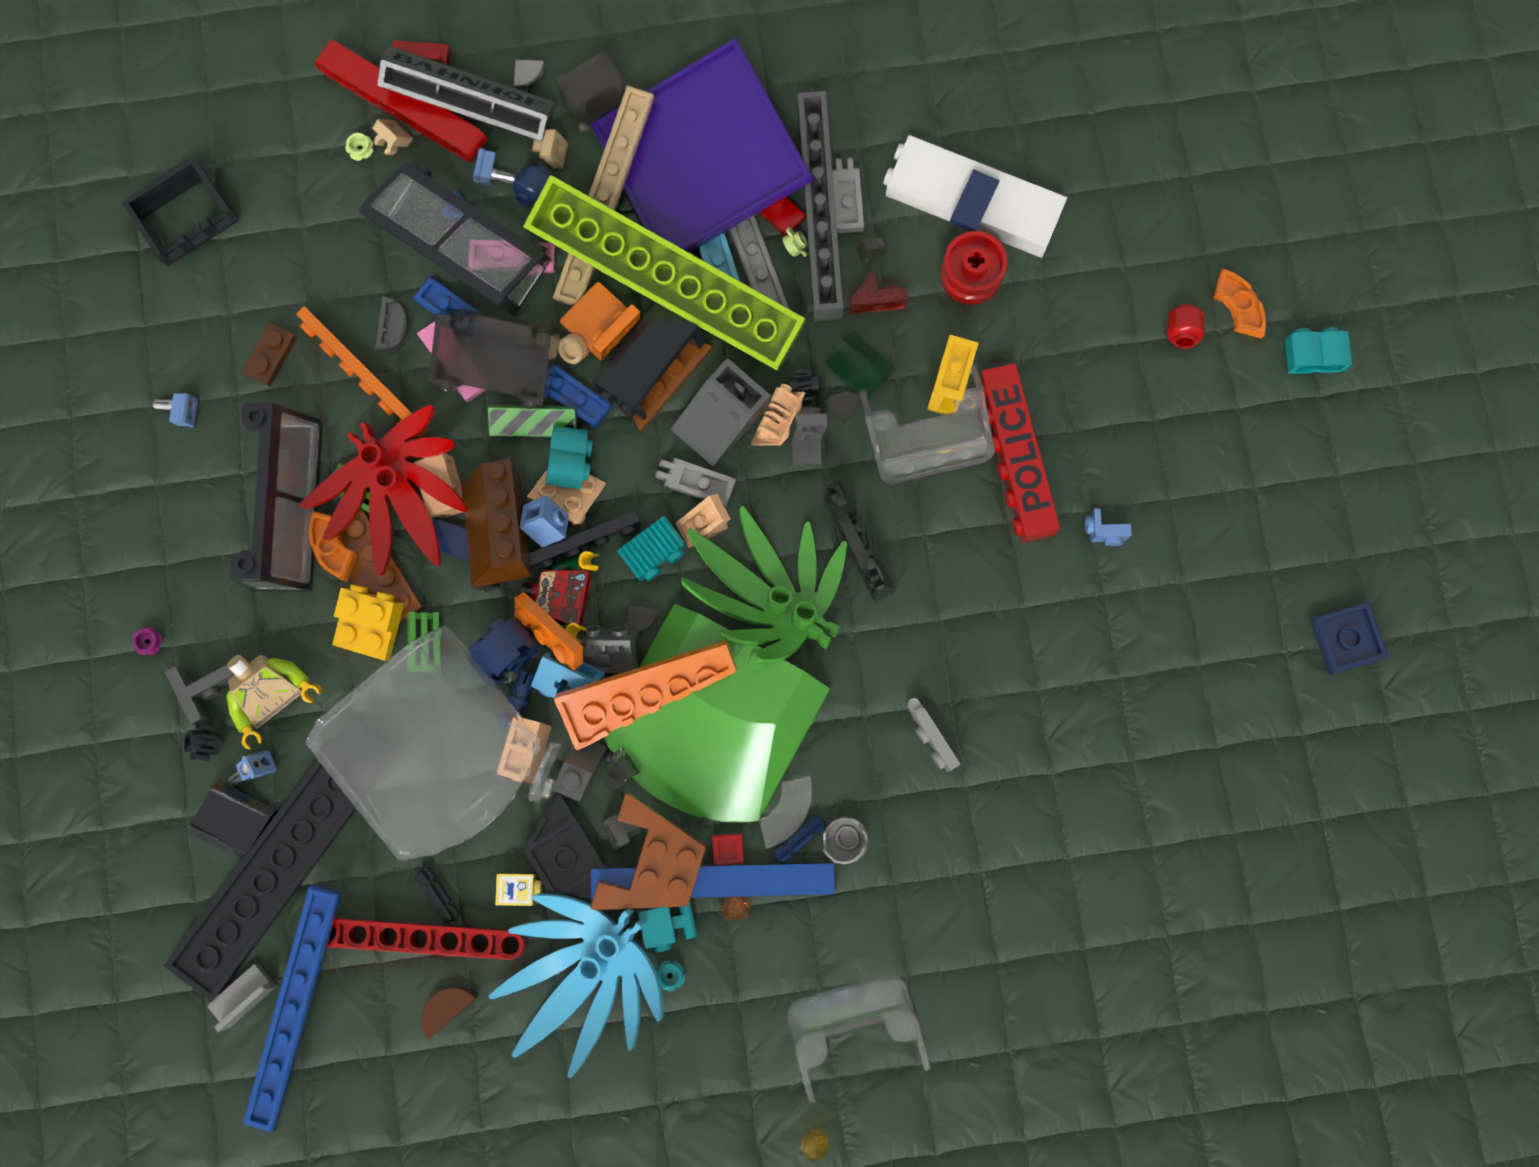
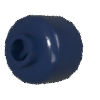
M540 164L523 167L512 184L517 202L524 207H534L549 176L552 175L551 172Z

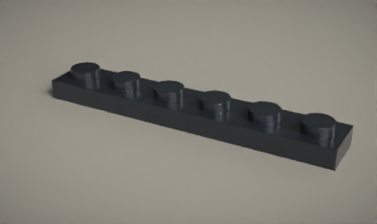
M636 511L529 553L530 570L536 567L539 570L547 569L551 565L556 564L555 559L566 556V559L576 557L583 553L582 548L590 545L598 548L609 543V537L619 533L621 537L636 532V526L641 525ZM497 583L475 589L479 591L483 589L484 593L500 588L501 585Z

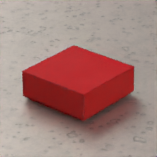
M742 833L712 836L714 866L744 864Z

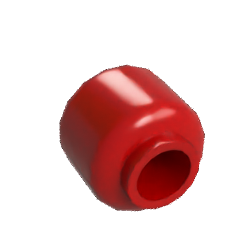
M1185 303L1168 313L1166 336L1176 347L1192 348L1204 338L1205 314L1201 309L1192 304Z

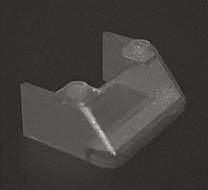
M973 363L971 367L974 388L965 390L962 401L954 400L955 412L898 426L895 414L890 411L881 410L871 413L866 390L860 391L879 474L884 482L896 484L984 463L992 458L995 448L984 390L976 363Z
M888 974L800 998L789 1006L788 1021L809 1103L814 1102L815 1098L808 1069L817 1067L825 1061L827 1057L825 1037L885 1021L888 1033L894 1040L898 1042L914 1040L921 1066L925 1071L931 1069L907 987L904 981L896 975Z

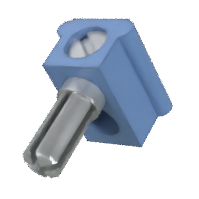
M483 148L479 149L473 173V181L475 183L490 185L492 179L513 184L516 175L495 169L496 153L486 151Z
M187 393L173 394L172 400L155 399L153 401L156 403L153 404L155 409L171 410L169 422L177 426L194 427L198 399Z
M265 750L243 756L242 761L236 764L238 771L229 777L228 782L232 781L229 784L235 786L241 781L276 772V765L270 752Z

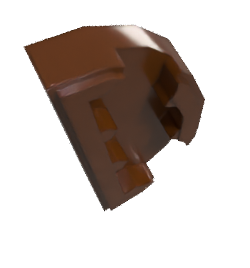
M457 987L445 988L432 995L425 1004L421 1016L422 1030L427 1039H431L477 997L469 990Z

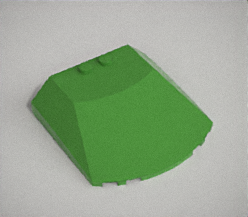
M674 604L639 667L725 641L726 639L720 637V632L727 631L728 629L697 612ZM727 640L737 666L735 673L700 690H695L678 701L674 700L652 714L648 713L637 718L634 723L626 727L621 726L611 731L604 738L609 749L614 752V757L627 774L647 792L665 804L690 815L708 820L737 823L759 821L830 688L785 660L774 663L756 662V655L763 649L758 645H746Z

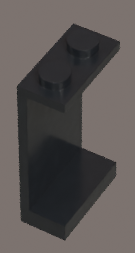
M655 302L592 381L599 389L598 396L609 405H612L613 402L618 404V408L627 416L632 418L633 415H636L640 419L645 420L647 415L639 404L688 343L701 349L707 339L698 325Z

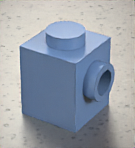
M545 495L523 505L519 528L543 548L566 537L569 515Z

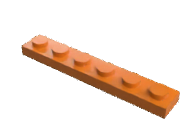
M305 306L296 313L303 321L299 326L311 338L317 335L322 340L319 346L331 358L336 354L342 360L338 365L350 377L356 374L361 379L358 385L369 396L375 393L381 399L377 404L389 416L395 413L401 419L398 422L400 423L412 414ZM425 428L417 436L422 438L428 432V429Z

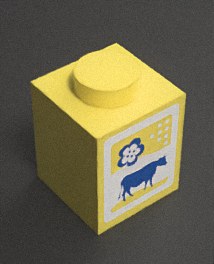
M497 874L496 905H537L532 896L543 892V883L541 880H538V874Z

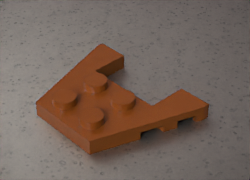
M625 792L617 820L648 829L630 888L599 880L590 909L609 910L688 906L705 852V844L676 824L668 821L658 814L656 810L639 801L631 793Z

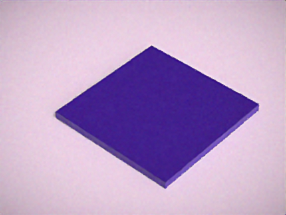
M734 38L646 91L654 94L655 99L623 188L644 228L690 253L814 180L738 40ZM619 107L591 123L604 150Z

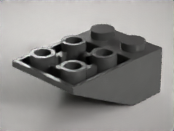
M727 358L707 379L670 430L708 464L714 467L768 409V405L771 403V395Z

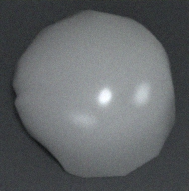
M841 817L833 820L823 833V851L835 863L849 864L856 862L865 854L868 848L867 830L855 818Z

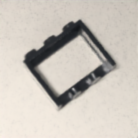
M195 157L180 163L175 170L165 176L156 178L151 185L141 191L132 193L127 200L122 202V205L156 257L167 267L239 222L205 169ZM204 181L224 213L212 221L208 218L199 222L201 228L188 236L185 234L177 235L174 239L176 243L165 250L144 218Z

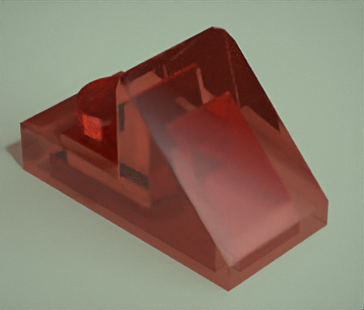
M873 270L850 299L849 315L906 308L908 300L907 289L899 288L898 286H888L883 288L882 291H878L875 270Z

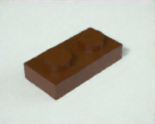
M268 323L242 373L271 387L297 337L293 333Z

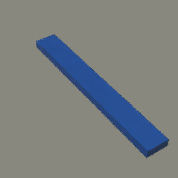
M431 276L413 297L416 303L436 317H441L447 325L558 404L576 407V416L595 430L612 409V405L606 403L592 390Z
M834 863L700 866L690 898L835 894ZM636 868L591 869V900H593L599 880L630 888Z
M315 884L310 885L308 888L243 1124L271 1133L277 1127L342 892Z

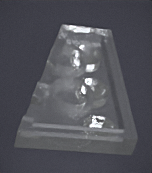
M549 741L544 756L537 768L528 800L541 803L544 797L550 798L555 780L550 779L561 744Z

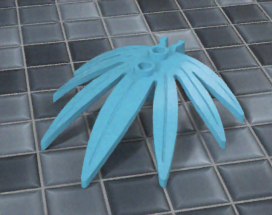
M538 893L532 896L533 900L555 912L578 921L540 920L514 926L508 932L543 938H583L584 942L565 947L535 961L495 989L489 995V998L495 999L535 985L581 960L578 966L547 999L524 1032L512 1053V1057L516 1058L562 1025L585 1002L600 980H602L577 1042L568 1071V1078H571L591 1053L607 1023L615 1000L619 976L622 977L623 1012L628 1051L635 1047L639 1031L641 1014L639 984L657 1022L663 1018L662 991L653 964L643 949L633 940L635 933L641 930L647 923L642 919L624 932V928L630 922L629 917L634 912L633 909L625 910L619 918V923L616 924L603 911L590 909L591 904L564 895Z

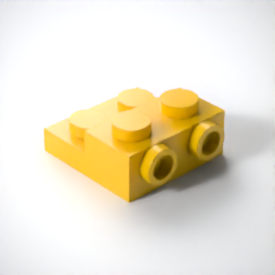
M351 584L350 588H341L334 617L339 618L332 645L389 661L404 603L394 601L395 595L377 591L376 595L368 593V587Z

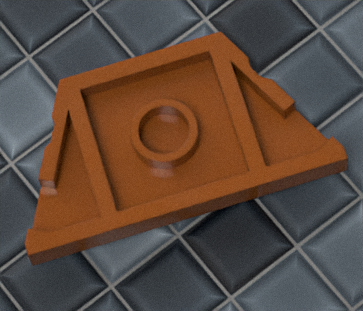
M688 343L639 404L647 415L645 420L633 415L640 432L645 430L710 354L712 347L709 344H704L699 349Z

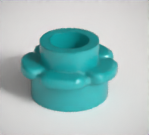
M664 961L658 966L659 970L656 973L663 990L670 992L674 991L676 987L683 985L685 975L680 963ZM672 973L673 978L669 979L667 974Z

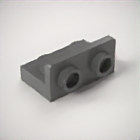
M588 626L586 631H582L577 636V639L582 641L584 662L606 673H624L638 668L635 640L640 636L639 629H629L628 626H617L612 629Z

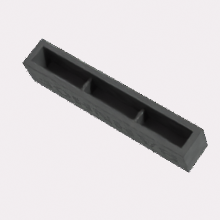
M391 47L381 59L377 86L540 141L543 140L545 131L550 128L555 106L553 101L395 47Z

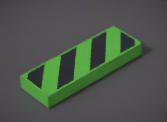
M489 405L488 407L489 436L551 437L553 426L577 429L576 407Z

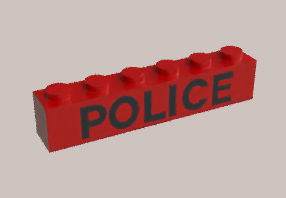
M1016 363L983 370L978 381H976V391L978 397L984 399L986 408L983 409L985 424L991 426L993 436H990V443L993 452H998L1000 463L997 464L999 477L1006 482L1008 490L1005 491L1006 504L1008 508H1013L1015 519H1012L1014 533L1016 536L1020 535L1022 543L1054 536L1060 531V525Z

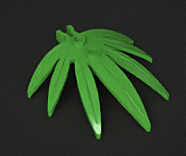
M744 506L740 507L739 518L746 543L758 568L773 588L692 528L688 529V536L708 567L728 588L754 607L703 587L686 578H682L681 584L698 599L727 616L750 624L772 627L721 631L720 637L746 645L773 643L756 655L755 661L758 663H774L790 657L803 645L807 638L817 640V643L824 649L828 648L831 638L825 634L835 638L840 626L827 622L823 616L835 597L842 577L847 541H843L833 554L824 570L818 591L815 592L817 575L815 543L811 523L809 521L805 523L797 558V579L800 593H796L777 554Z

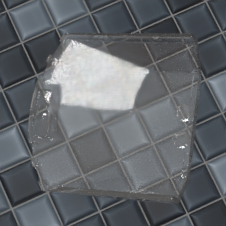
M443 626L411 641L320 717L305 744L398 860H411L432 856L454 845L457 846L479 833L496 819L515 798L516 792L525 778H528L536 753L539 752L541 740L496 684L472 658L470 652L449 627Z

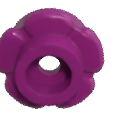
M152 627L138 630L132 638V644L140 655L156 654L160 650V644L163 642L161 633L156 632ZM147 639H150L149 644H146Z

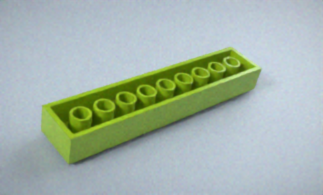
M552 175L549 176L523 226L530 232L691 321L778 372L806 323L804 317Z

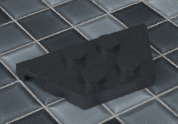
M557 794L546 814L537 825L532 837L529 838L523 848V851L549 894L564 895L576 899L591 898V869H606L607 867L562 794Z

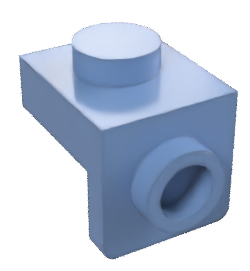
M1093 508L1089 516L1085 518V532L1090 534V542H1105L1106 546L1123 545V541L1132 536L1131 524L1101 525L1100 508Z

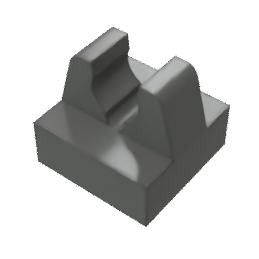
M618 814L606 819L602 823L613 850L627 845L630 842L628 834L639 828L638 826L618 821Z

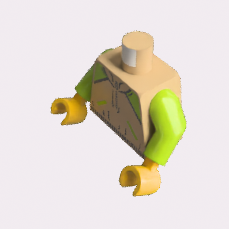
M238 654L227 664V668L234 674L228 680L230 688L226 695L228 710L238 731L244 733L242 744L247 749H252L248 744V737L250 735H255L259 744H262L263 741L262 735L252 730L251 727L253 725L259 728L299 695L308 703L315 702L309 695L310 688H313L319 695L323 693L322 687L318 684H310L308 682L309 678L291 661L278 658L268 659L264 655H259L249 663L241 654Z

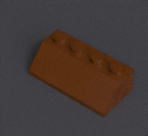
M511 458L483 463L462 483L463 500L468 507V511L465 513L471 586L473 588L531 576L527 534L519 528L523 510L520 474Z

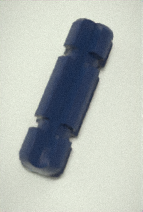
M813 816L807 821L808 824L806 826H801L785 840L786 843L784 845L781 844L774 850V856L780 863H786L792 857V853H797L814 838L813 835L815 833L818 835L825 828L826 825L819 816Z

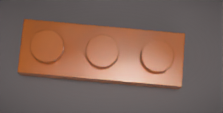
M525 592L515 597L514 616L524 627L526 626L534 633L536 640L550 648L560 663H566L573 671L583 665V646Z

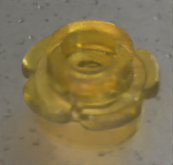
M812 1129L804 1135L801 1149L805 1153V1158L808 1161H813L814 1159L822 1160L826 1156L829 1149V1139L821 1131Z

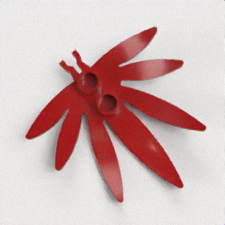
M431 405L421 408L402 420L380 440L374 437L372 427L362 422L359 426L363 430V437L366 442L359 439L358 435L353 432L347 434L349 440L356 443L359 452L358 456L330 475L299 504V507L304 509L319 506L334 499L347 489L338 503L323 535L324 540L331 541L341 534L356 517L364 501L367 488H370V539L377 575L385 574L393 545V524L387 495L402 524L416 545L435 566L441 565V551L436 528L427 507L410 484L409 479L439 502L465 513L468 511V507L451 486L430 471L407 460L408 457L430 458L440 456L455 447L454 441L439 437L407 441L419 435L428 426L435 412V408Z

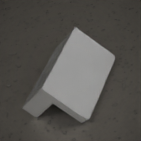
M258 963L253 964L216 997L213 1002L207 1005L219 1021L214 1027L217 1032L231 1028L277 987Z

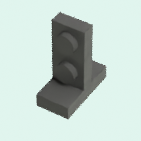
M801 407V410L791 423L792 466H821V439L827 428V414H820V407Z
M227 665L195 682L192 681L187 669L174 666L165 671L190 724L205 725L212 721L202 699L207 701L220 695V690L229 685L228 680L234 675L227 668Z

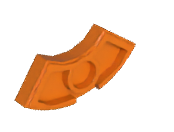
M1222 268L1219 271L1213 298L1223 302L1231 311L1235 332L1262 339L1265 336L1266 316L1262 302L1258 300L1256 294L1251 289L1252 286L1236 273Z
M313 511L308 533L309 542L317 561L333 576L348 582L358 554L345 546L341 534L331 541L324 540L323 535L332 516Z

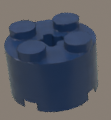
M514 617L509 618L507 621L503 618L496 620L488 629L490 633L484 639L476 640L468 648L474 661L496 685L508 680L505 676L508 672L513 671L516 674L519 672V669H523L538 653L536 648L541 647V644L528 629Z

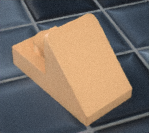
M718 494L709 495L675 524L688 548H691L694 545L688 536L689 528L694 529L706 539H709L725 531L728 528L726 523L731 518Z

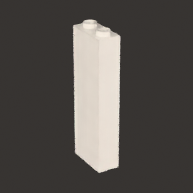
M910 135L905 145L899 144L894 156V160H897L895 168L888 169L883 184L887 185L885 196L950 221L973 169L1000 180L999 185L977 231L991 234L1000 242L1042 258L1067 200L1065 196Z

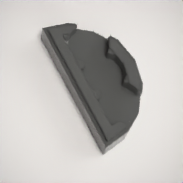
M383 295L375 351L377 353L389 352L397 348L405 340L409 330V320L404 308L393 298Z

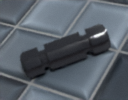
M427 867L421 870L415 878L421 887H425L423 891L435 910H440L439 916L445 924L451 923L459 917L460 912L454 904H450L451 898L440 881H435L436 875L432 869Z

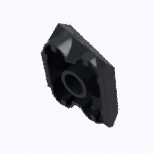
M219 780L211 787V791L192 822L188 825L187 834L242 861L270 824L277 810L265 802L258 801L245 794L244 790L239 787L230 786Z

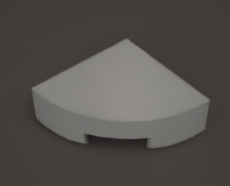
M516 60L514 88L518 90L526 89L540 78L544 72V61Z

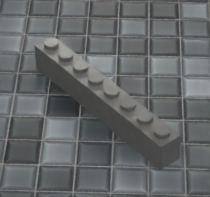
M826 91L803 92L797 95L800 152L814 180L803 187L813 321L841 320L843 299Z

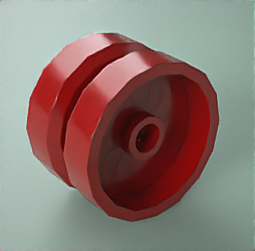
M981 231L966 232L957 236L947 248L940 271L941 284L946 293L955 301L966 305L981 304L991 299L999 290L1008 265L1007 253L1001 242L991 234Z

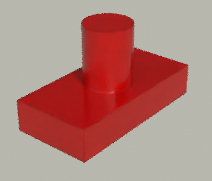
M786 197L759 212L783 236L788 235L787 228L790 227L794 231L806 219V215Z

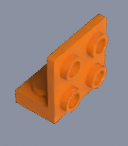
M596 282L560 319V324L569 333L581 337L586 343L587 349L602 361L640 321V311L632 304L627 308L600 282Z

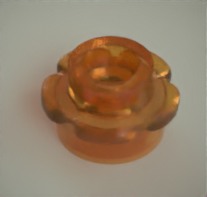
M731 897L726 899V904L721 906V910H724V917L727 920L744 919L749 917L748 909L751 907V904L745 902L744 897Z

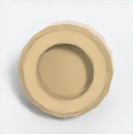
M568 334L558 344L560 356L570 364L579 363L590 352L584 340L576 334Z

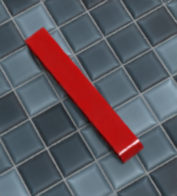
M333 40L328 41L313 62L326 76L467 162H473L478 155L479 149L488 140L486 135L478 128L445 108L377 86L380 68Z
M335 917L333 926L336 929V936L333 940L329 939L327 947L511 960L526 952L528 938L525 935L511 934L508 932L509 929ZM358 926L364 927L367 932L364 942L358 941L355 936ZM388 928H393L397 933V940L394 944L388 943L385 939V933ZM418 930H423L427 934L428 940L424 947L419 946L415 941V935ZM449 932L455 933L458 937V944L455 949L449 948L445 943L446 935ZM479 934L485 935L489 940L488 948L485 951L479 950L475 944L476 937ZM509 936H513L519 941V949L516 953H511L506 948L505 943Z

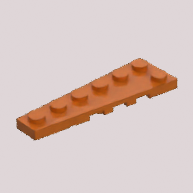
M725 640L555 694L554 701L575 750H579L608 736L611 731L621 726L626 727L634 723L637 718L648 713L652 714L674 700L678 701L695 690H700L735 673L737 666L728 642Z

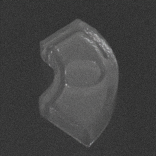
M811 776L781 783L782 795L778 806L771 814L759 819L766 849L787 840L803 823L810 808L812 798Z

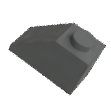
M597 742L579 750H575V747H573L563 763L552 790L579 802H585L608 747Z

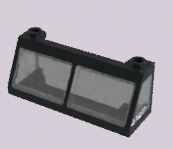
M405 162L363 203L358 212L515 317L551 262V259L545 254L547 248L535 240H532L531 243L527 242L430 178L432 173L422 165L417 164L414 167Z
M243 403V425L251 432L260 433L252 550H242L233 557L230 580L253 591L312 592L315 554L309 542L308 532L312 512H317L318 506L304 509L299 507V504L319 486L323 422L320 419L274 403Z

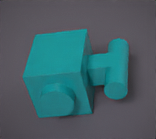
M690 901L688 906H679L681 915L678 916L672 915L671 907H656L638 912L640 921L643 919L647 923L642 928L645 949L653 947L654 953L672 949L671 943L678 941L675 929L679 928L684 929L685 939L697 937Z

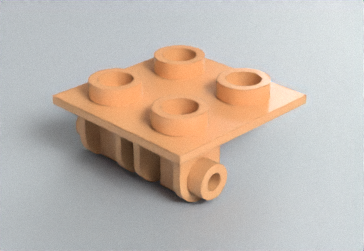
M781 384L780 388L777 387L751 445L781 446L789 436V427L794 417L801 410V401L805 393L791 392L792 388L786 384Z
M546 470L528 494L527 499L534 501L547 495L560 508L565 510L569 515L568 521L572 522L573 526L577 524L583 526L587 519L585 514L604 489L606 483L589 474L588 481H582L581 489L546 485Z

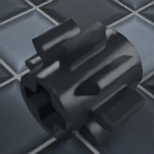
M809 368L795 369V377H788L789 386L792 388L791 392L805 393L801 401L802 405L812 404V397L819 396L817 374L810 375Z
M196 724L195 730L187 731L183 747L185 752L191 753L190 759L209 761L210 755H218L222 744L221 734L214 733L215 726Z

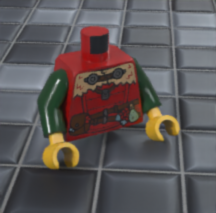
M589 551L583 552L580 556L568 558L551 565L548 571H541L538 584L522 582L520 594L525 592L580 644L582 641L577 639V634L581 630H587L583 627L592 580L590 572L585 570H598V566L591 565V560L594 557H599V555Z

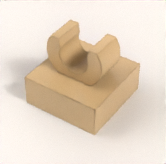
M377 119L372 128L378 133L374 139L375 145L383 146L385 141L388 145L384 151L386 155H394L398 147H408L413 139L394 120Z
M546 130L544 140H534L532 151L540 152L539 157L544 159L553 169H563L568 142L556 130Z

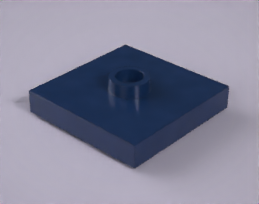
M1369 601L1310 619L1329 675L1389 658Z

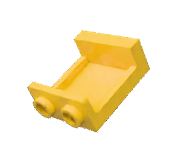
M949 335L927 410L951 417L956 415L959 401H962L978 342Z

